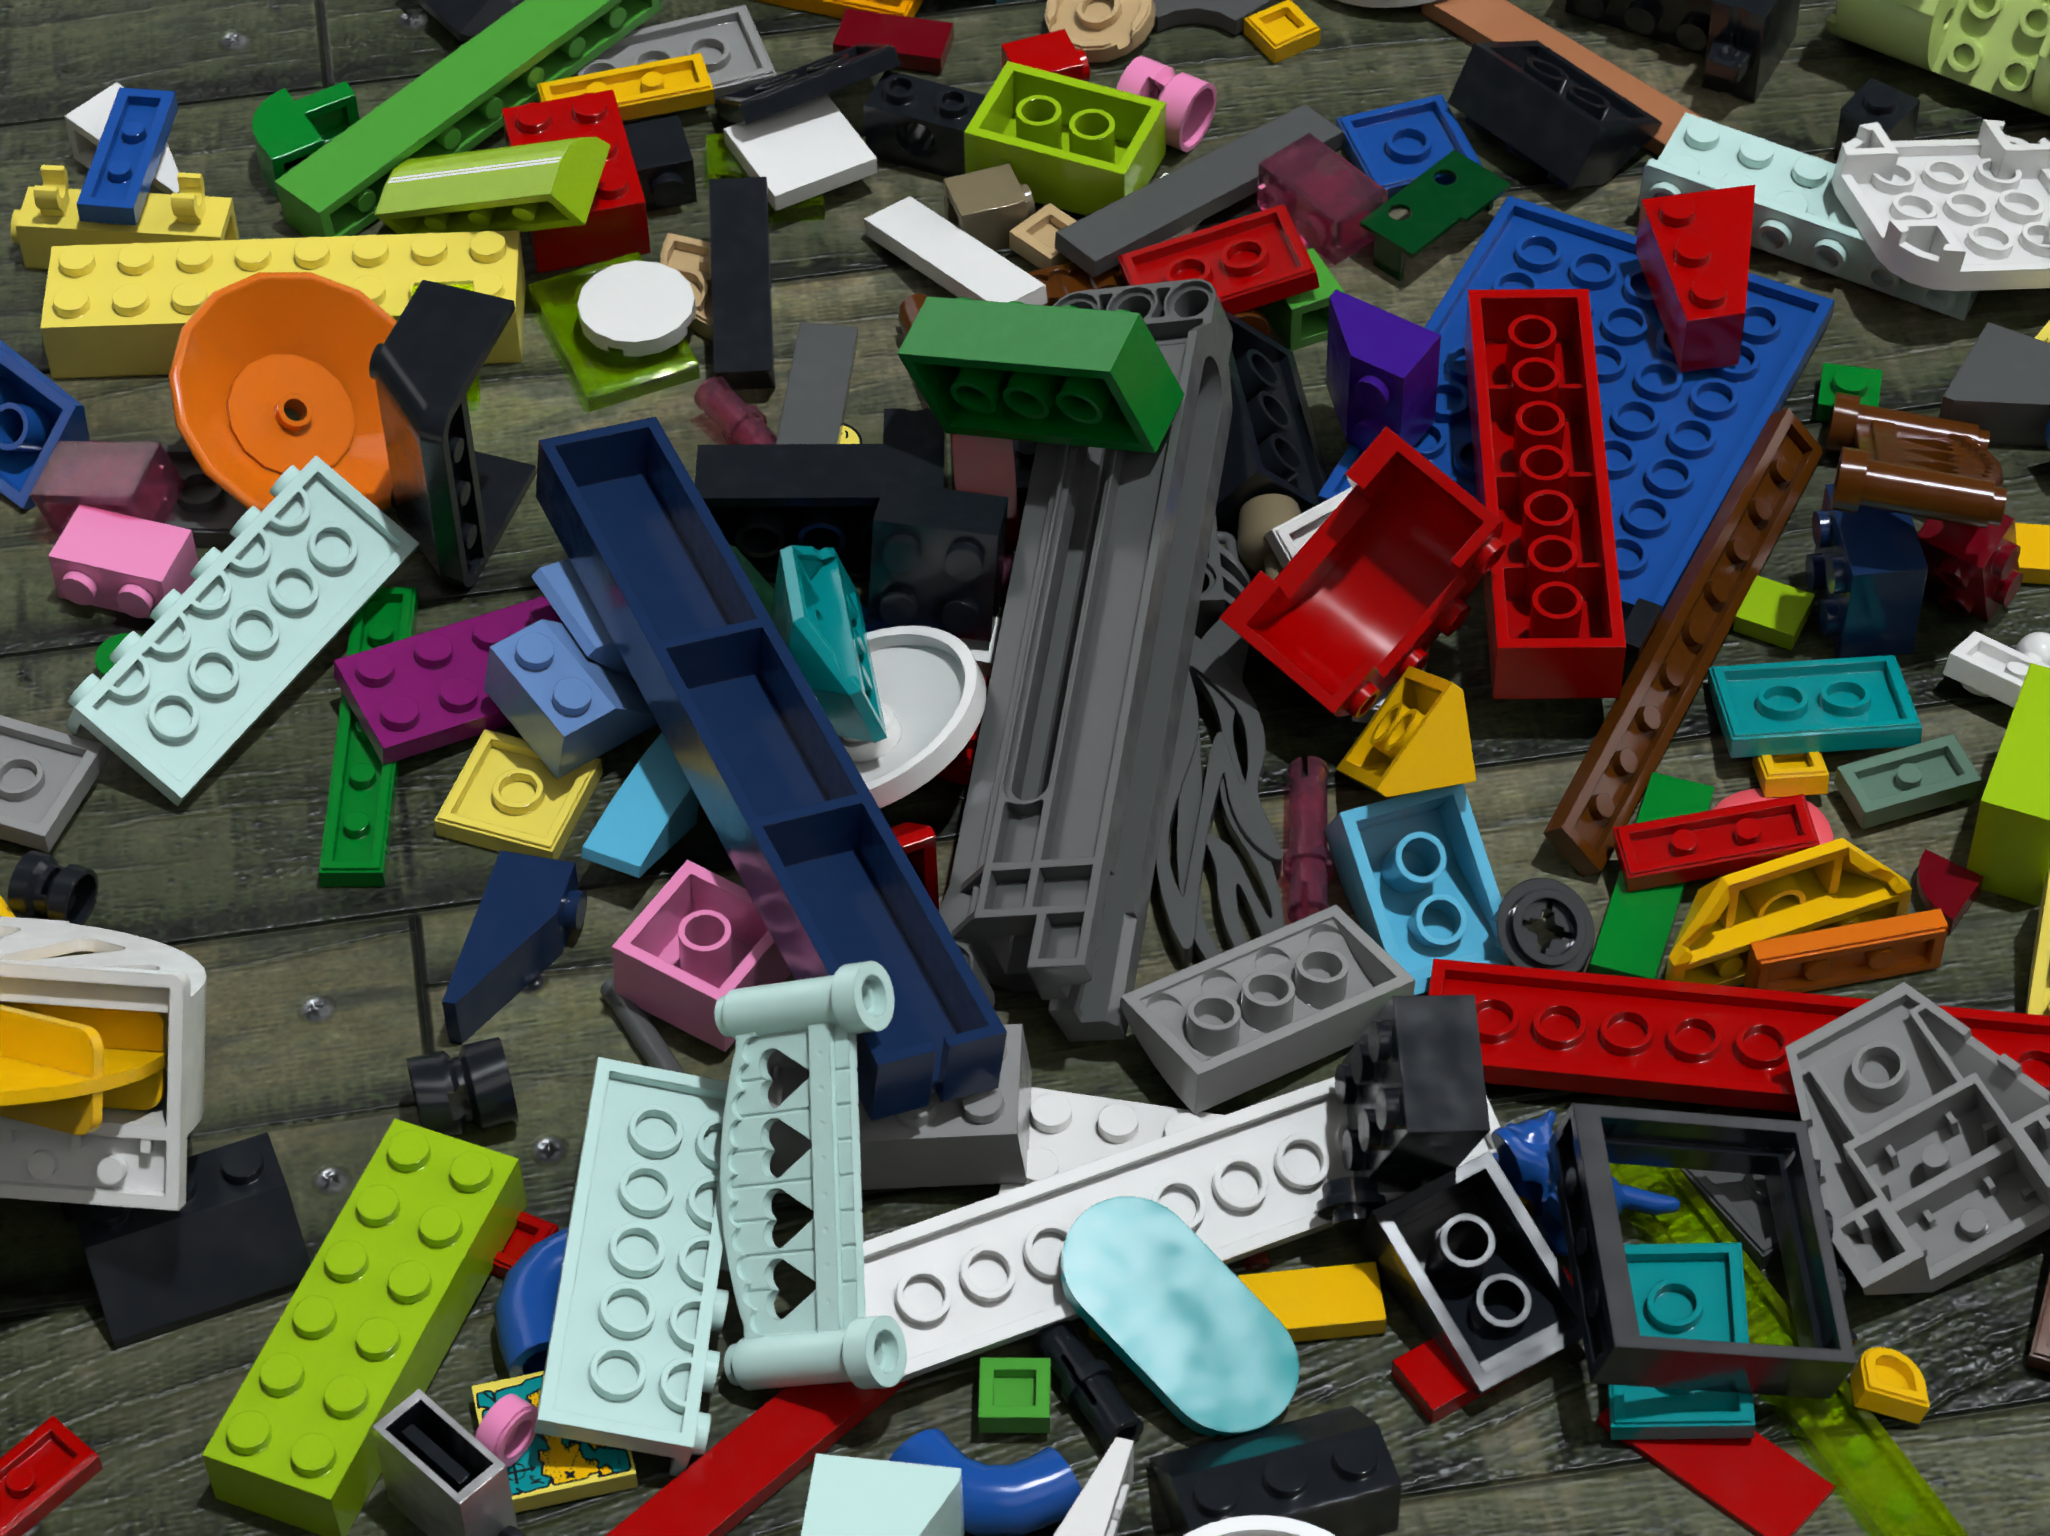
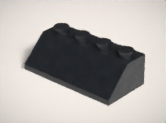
M1224 309L1233 329V341L1229 358L1233 411L1215 513L1217 526L1225 525L1237 532L1240 509L1250 499L1264 494L1286 495L1297 502L1302 514L1320 504L1317 500L1318 494L1327 482L1328 476L1293 352Z

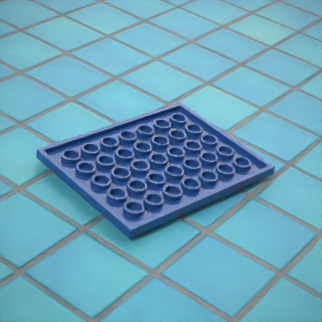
M1508 195L1424 327L1441 335L1435 422L1413 448L1477 499L1464 345L1468 290L1589 289L1623 619L1627 620L1638 598L1661 605L1662 615L1769 416L1780 411L1830 322L1835 300L1749 273L1739 364L1680 372L1635 252L1637 236ZM1352 444L1349 445L1318 494L1317 500L1320 503L1351 487L1345 473L1364 452L1362 449Z

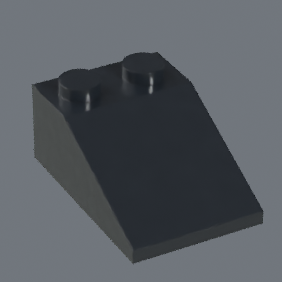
M1491 1151L1372 1211L1358 1237L1372 1262H1376L1377 1270L1392 1296L1429 1339L1433 1338L1463 1379L1478 1396L1583 1341L1574 1287Z

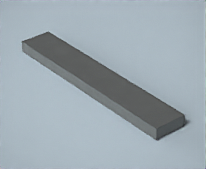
M1303 104L1057 231L1054 248L1092 277H1096L1119 265L1118 256L1161 243L1341 148L1344 131L1306 104Z

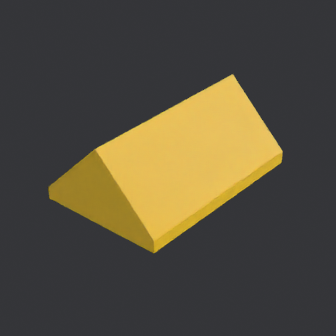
M1409 666L1336 770L1385 797L1477 781L1463 689L1451 681Z

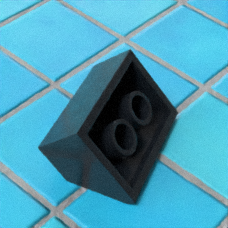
M1538 40L1474 43L1447 102L1465 115L1464 122L1468 126L1486 134L1496 135L1506 142L1505 149L1511 155L1524 161L1536 162L1548 170L1547 178L1550 181L1569 190H1577L1581 186L1604 185L1658 133L1663 123Z
M268 1132L187 1157L186 1204L179 1211L69 1203L80 1244L115 1350L294 1292L311 1265L289 1190Z
M1352 1405L1266 1427L1254 1433L1231 1436L1149 1458V1467L1174 1536H1184L1199 1527L1227 1518L1253 1515L1285 1517L1306 1522L1324 1529L1335 1536H1377L1398 1530L1401 1480L1379 1425Z

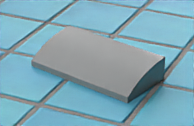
M1333 905L1120 996V1007L1154 1066L1177 1096L1195 1115L1353 1045L1361 1038L1370 1026L1371 1021L1377 1017L1392 996H1414L1415 979L1337 905Z

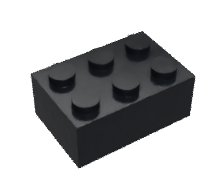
M1475 995L1392 996L1377 1017L1371 1021L1370 1026L1361 1038L1354 1043L1353 1048L1344 1058L1342 1064L1337 1065L1335 1072V1094L1338 1104L1346 1105L1349 1126V1130H1345L1342 1137L1343 1165L1346 1171H1353L1354 1176L1375 1179L1378 1185V1193L1411 1192L1456 1169L1490 1131Z

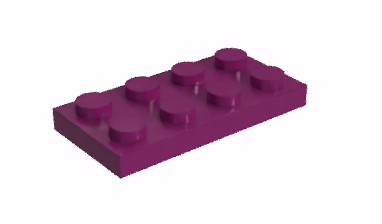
M545 596L334 660V678L383 765L480 735L484 729L493 731L512 725L484 691L489 647L541 619L563 623Z

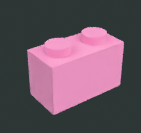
M80 504L48 556L59 598L70 600L79 605H93L123 612L132 617L152 619L150 614L172 589L175 588L180 594H183L196 581L190 573L199 562L193 533L190 529Z

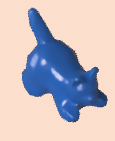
M1549 1110L1537 1119H1528L1518 1124L1511 1123L1507 1124L1504 1128L1499 1127L1492 1132L1491 1138L1497 1153L1492 1154L1516 1194L1531 1201L1534 1205V1223L1553 1254L1568 1256L1549 1140L1553 1135L1552 1130L1556 1114L1553 1110ZM1611 1176L1618 1215L1626 1209L1653 1216L1674 1213L1680 1209V1201L1673 1196L1658 1194L1628 1185H1620L1617 1179Z

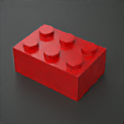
M613 89L501 109L506 147L580 137H598L611 145L586 224L527 231L538 273L651 253L646 201Z

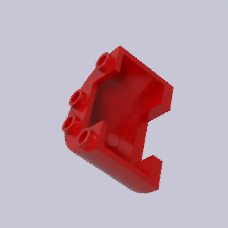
M1387 426L1345 473L1352 491L1277 577L1272 580L1260 570L1219 617L1336 717L1352 715L1355 719H1359L1373 706L1383 692L1401 678L1409 666L1422 670L1430 657L1426 650L1441 633L1450 636L1462 625L1471 611V607L1465 601L1480 581L1482 575L1487 573L1499 561L1506 550V544L1500 540L1503 530L1502 520Z

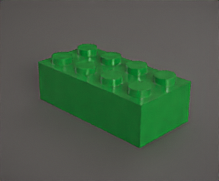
M927 296L897 352V355L944 432L949 434L1156 453L1185 395L1141 314L1123 309L1109 311L1077 308L1071 305L1058 307L1024 304L1018 301L1007 303L972 300L966 297L943 298Z

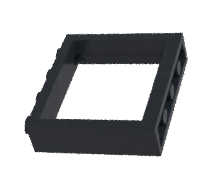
M1581 1103L1571 1104L1551 1136L1549 1145L1590 1383L1830 1399L1847 1375L1854 1370L1853 1367L1857 1361L1853 1346L1858 1339L1856 1333L1849 1328L1844 1304L1846 1281L1843 1272L1837 1269L1831 1242L1833 1219L1830 1211L1824 1209L1819 1185L1821 1165L1820 1160L1813 1157L1807 1123L1802 1121ZM1609 1163L1765 1175L1799 1347L1640 1336Z

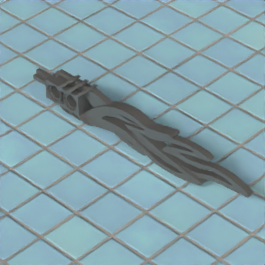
M1216 513L1154 870L1161 917L1171 948L1180 966L1183 968H1188L1191 965L1194 952L1200 962L1220 954L1202 915L1201 884L1206 857L1209 860L1215 877L1219 918L1229 949L1248 942L1239 917L1237 895L1248 913L1257 938L1285 926L1283 906L1277 879L1280 878L1282 871V849L1265 814L1258 794L1264 774V728L1254 700L1243 682L1250 649H1254V647L1219 618L1250 583V579L1243 565L1239 562L1236 539L1227 532L1217 531ZM1195 689L1201 692L1207 700L1219 730L1213 740L1203 795L1200 755L1201 740L1198 731L1199 714ZM1234 726L1241 737L1244 747L1246 782L1235 749ZM1219 801L1227 831L1258 883L1270 917H1268L1243 866L1232 848L1221 839L1211 835ZM1178 813L1176 884L1170 866L1169 842Z

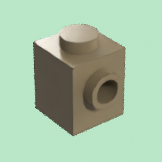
M1009 163L944 179L945 219L993 251L1009 248V231L1035 213L1034 200L1027 184H1019Z

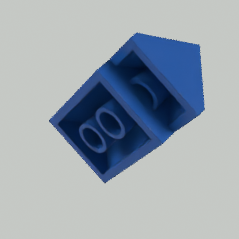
M0 340V492L22 509L31 510L94 463L84 406Z

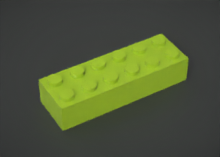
M394 1118L202 1453L216 1499L321 1536L348 1535L382 1472L372 1426L416 1390L420 1389L425 1394L490 1275L497 1252L503 1251L517 1225L519 1214L524 1212L528 1205L518 1158Z

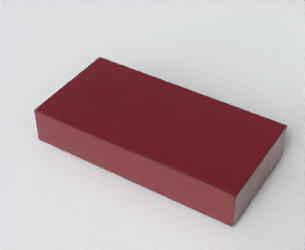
M846 8L833 42V53L860 43L890 44L895 46L901 63L900 66L895 68L941 74L954 39V26L951 22Z

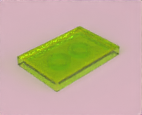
M638 252L529 284L531 301L589 412L700 378L699 363L685 337L680 343L661 353L632 357L623 356V349H614L608 346L609 352L597 348L583 334L577 307L582 287L594 274L614 264L635 260L643 261Z

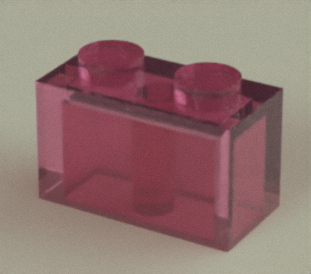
M1311 133L1306 134L1260 162L1258 167L1257 206L1263 211L1285 204L1304 245L1309 249L1314 248L1334 265L1375 241V235L1360 227V221L1388 200V191Z
M58 441L32 489L30 497L54 533L61 535L79 504L165 524L186 483L159 442Z

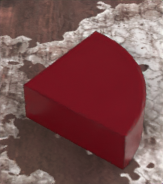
M1925 849L1919 861L1915 882L1919 895L1927 907V911L1941 908L1948 924L1947 932L1951 934L1981 892L1984 877Z

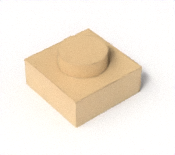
M1048 203L1009 231V248L1040 269L1069 263L1071 260L1054 248L1055 236L1057 231L1071 225L1076 220L1051 203Z

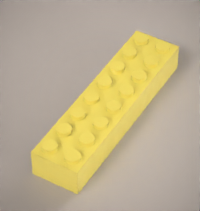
M519 230L51 247L40 330L52 379L169 375L180 331L186 322L214 291L259 272H311L360 290L396 321H398L422 279L513 300L515 311L484 364L522 362L526 279Z

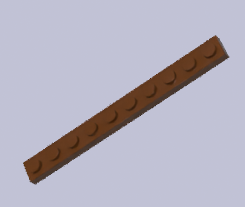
M1789 408L1769 416L1643 648L1639 659L1624 683L1620 698H1616L1543 833L1582 878L1600 873L1614 849L1613 827L1627 824L1650 781L1652 772L1655 771L1708 668L1731 628L1754 579L1759 575L1824 452L1823 448Z

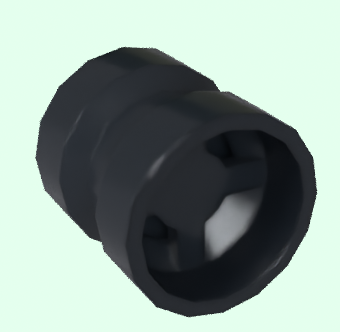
M29 851L17 863L8 886V904L13 912L28 917H37L42 914L47 916L48 920L69 921L72 924L83 925L89 918L96 902L99 884L98 877L92 869L78 864H69L63 867L51 855L39 851Z

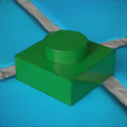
M1823 363L1815 421L1829 422L1835 392L1860 396V404L1879 407L1883 370Z

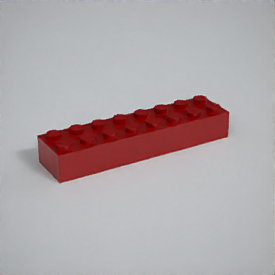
M1589 289L1468 290L1464 345L1476 495L1480 503L1502 520L1503 530L1500 540L1506 544V550L1499 561L1487 573L1483 574L1493 699L1620 698L1626 640Z

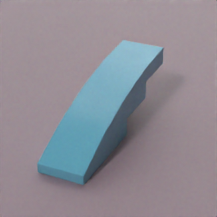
M663 733L658 736L643 754L608 804L582 846V859L640 878L697 824L699 800Z

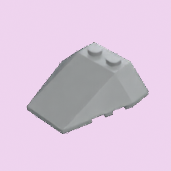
M1903 982L1785 1047L1802 1122L1807 1123L1813 1157L1820 1160L1819 1185L1824 1209L1830 1211L1833 1219L1832 1246L1864 1295L1935 1292L2050 1229V1091L2023 1073L2021 1065L2008 1055L2003 1053L2000 1056L1974 1038L1970 1028L1910 985Z

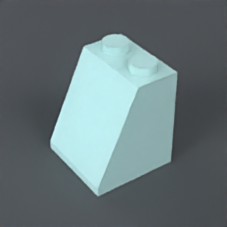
M816 1454L801 1536H965L961 1468Z

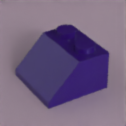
M1335 290L1329 297L1325 383L1346 442L1365 451L1387 426L1414 447L1435 422L1441 335L1339 290Z

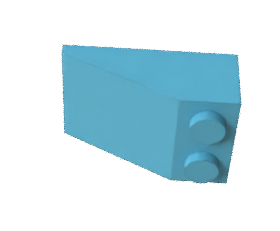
M1463 784L1408 793L1340 812L1326 826L1324 833L1343 891L1362 929L1415 979L1414 996L1429 993L1433 959L1509 966L1510 960L1505 955L1503 949L1494 946L1498 935L1496 922L1492 918L1498 911L1502 899Z

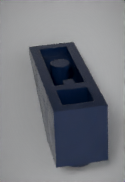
M500 850L442 1000L450 1043L462 1045L560 957L563 954L571 930H579L582 927L587 909L586 891L579 890L575 863Z

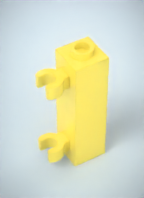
M41 165L40 171L43 186H28L21 210L15 209L11 218L12 241L14 244H20L25 268L33 269L49 268L52 246L240 240L232 198L205 196L204 179L200 173L178 172L179 193H148L138 224L135 226L80 221L76 204L82 189H68V174L65 166Z

